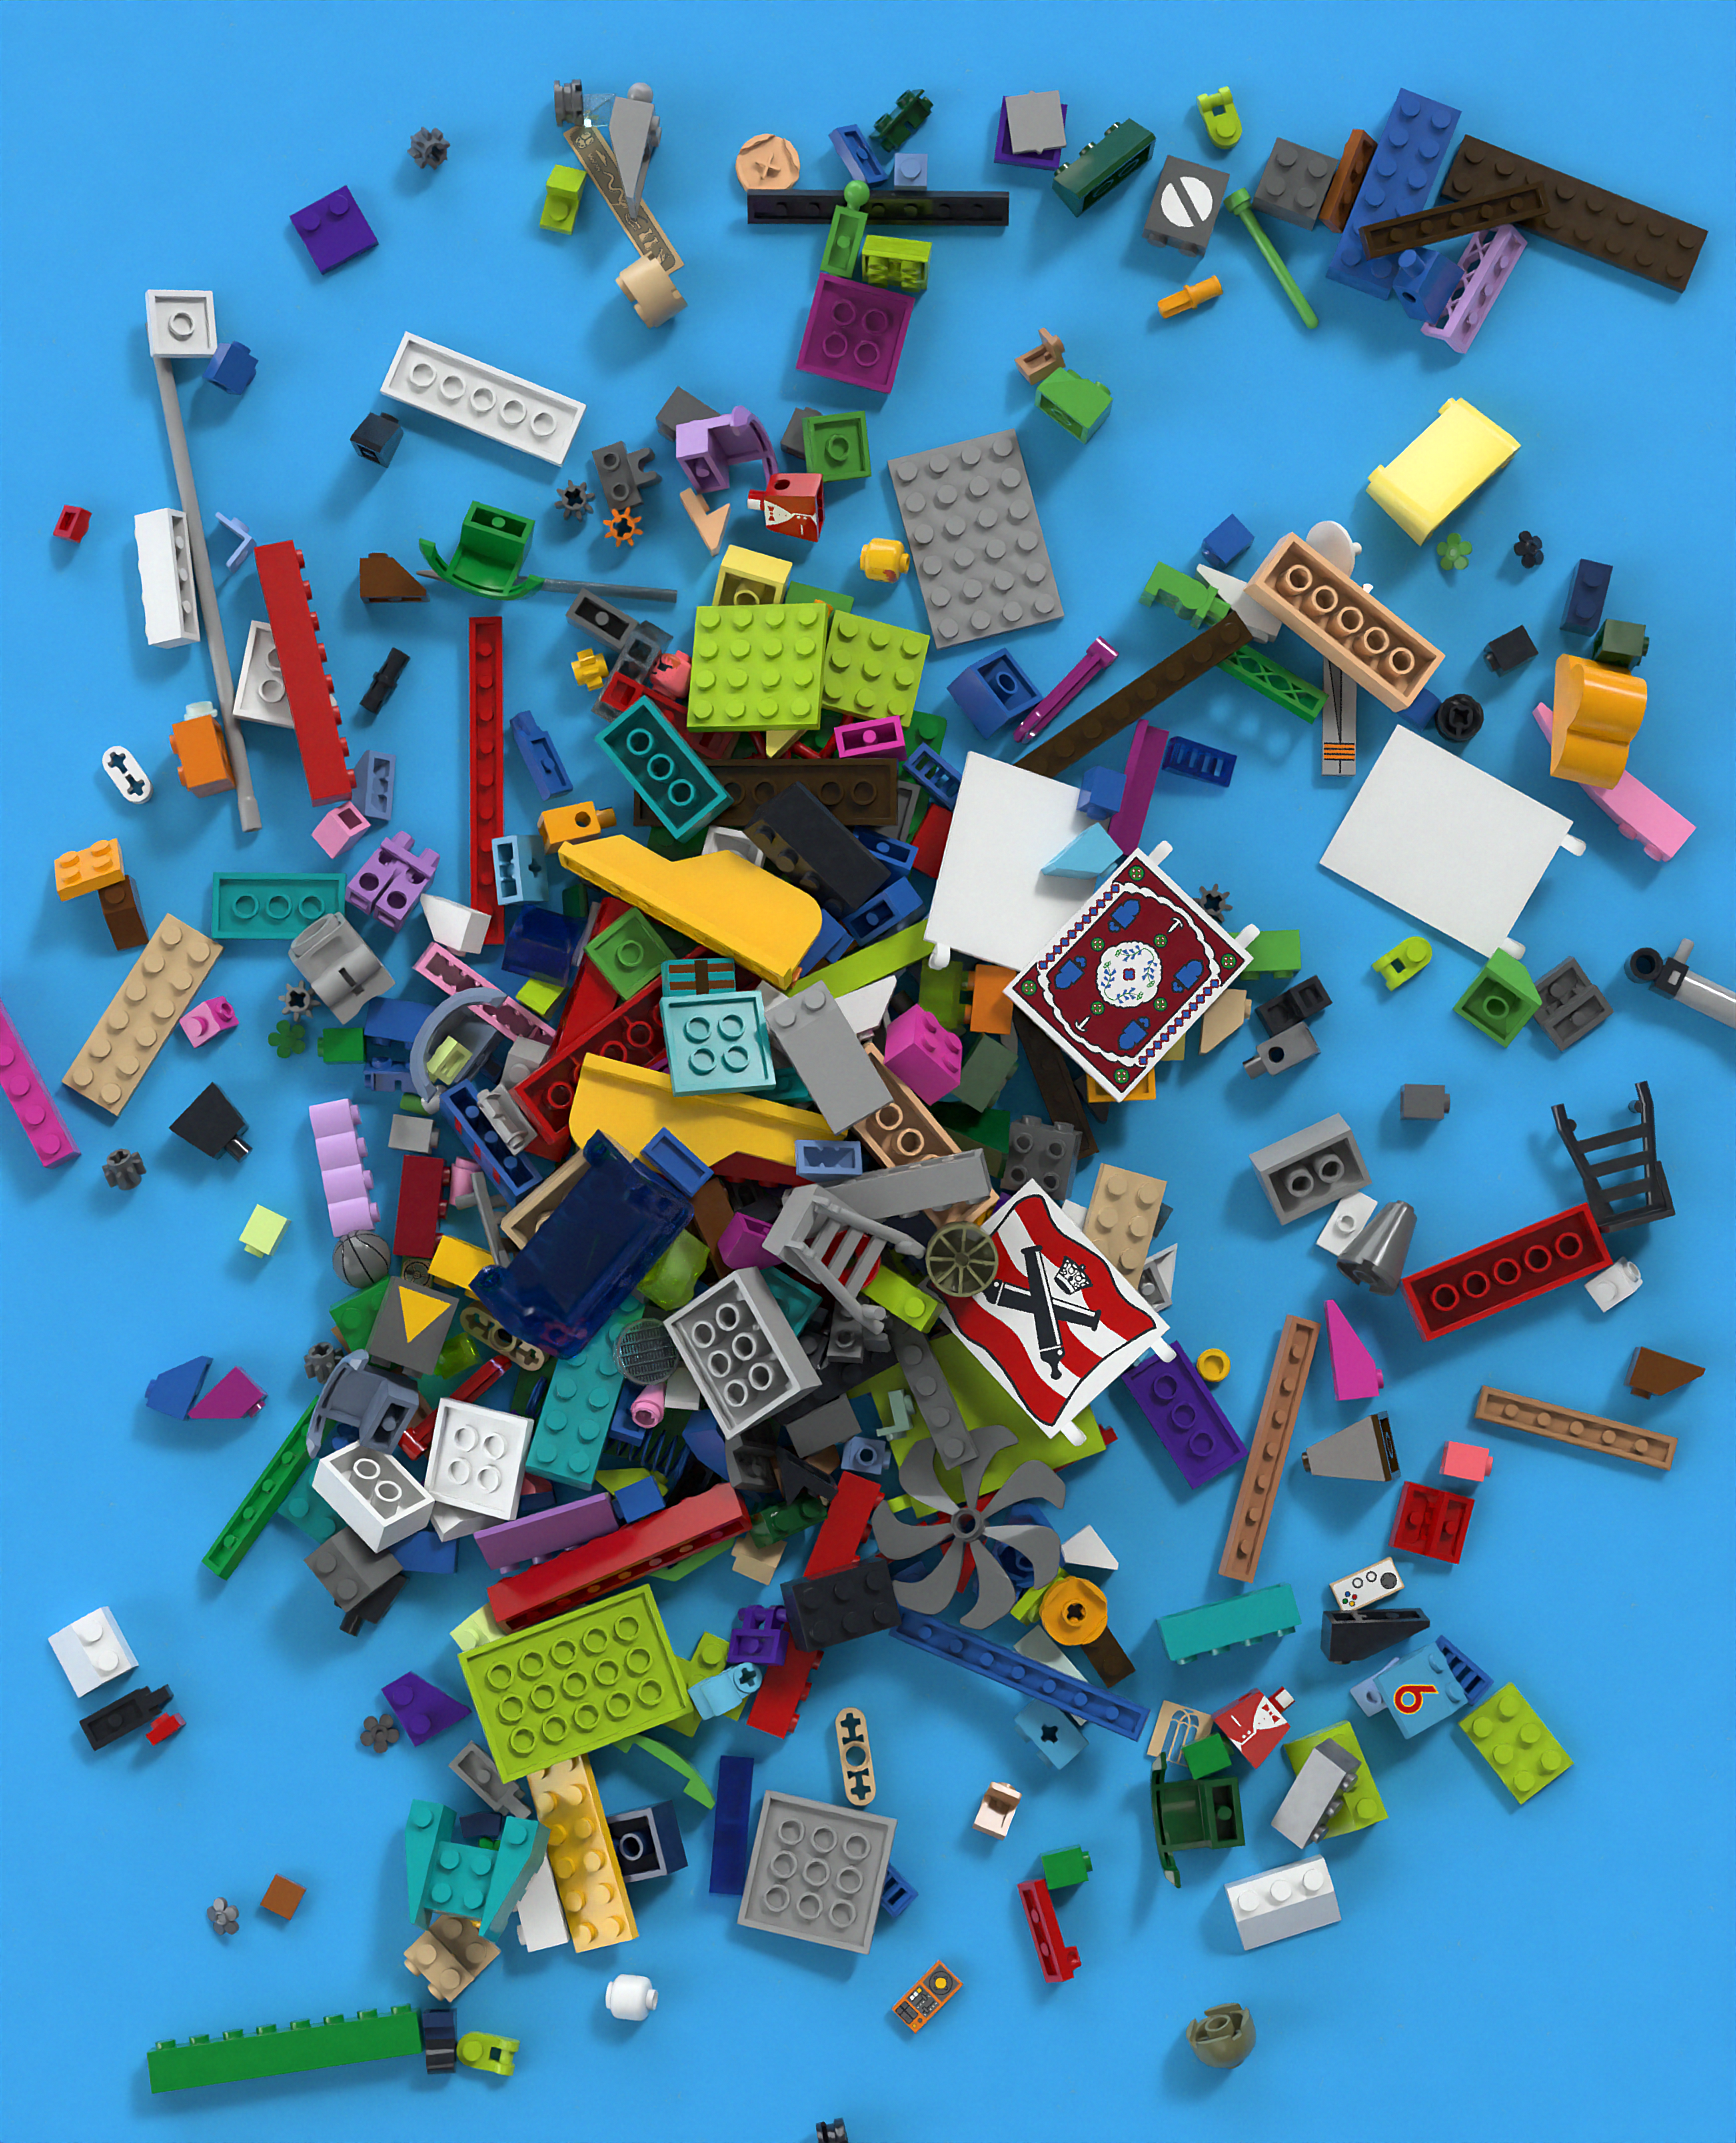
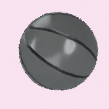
M363 1229L351 1231L341 1237L334 1247L332 1254L333 1269L336 1275L349 1286L360 1289L371 1286L388 1274L391 1265L389 1246L381 1236L374 1232Z

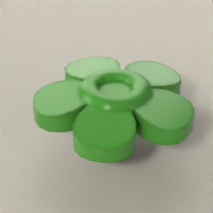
M1458 533L1449 534L1447 542H1440L1437 546L1438 555L1445 556L1440 562L1445 570H1452L1454 566L1458 570H1464L1469 565V560L1463 555L1472 553V544L1469 541L1461 542L1462 538Z

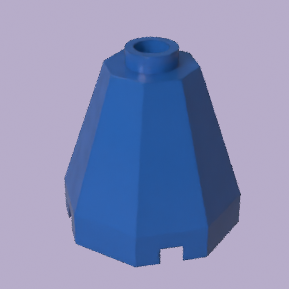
M1028 1502L1013 1505L1007 1512L1002 1526L1039 1525L1054 1530L1039 1506ZM996 1540L992 1549V1555L1005 1570L1009 1578L1016 1580V1585L1023 1588L1034 1586V1569L1030 1560L1014 1547ZM1061 1546L1059 1566L1062 1569L1066 1561Z

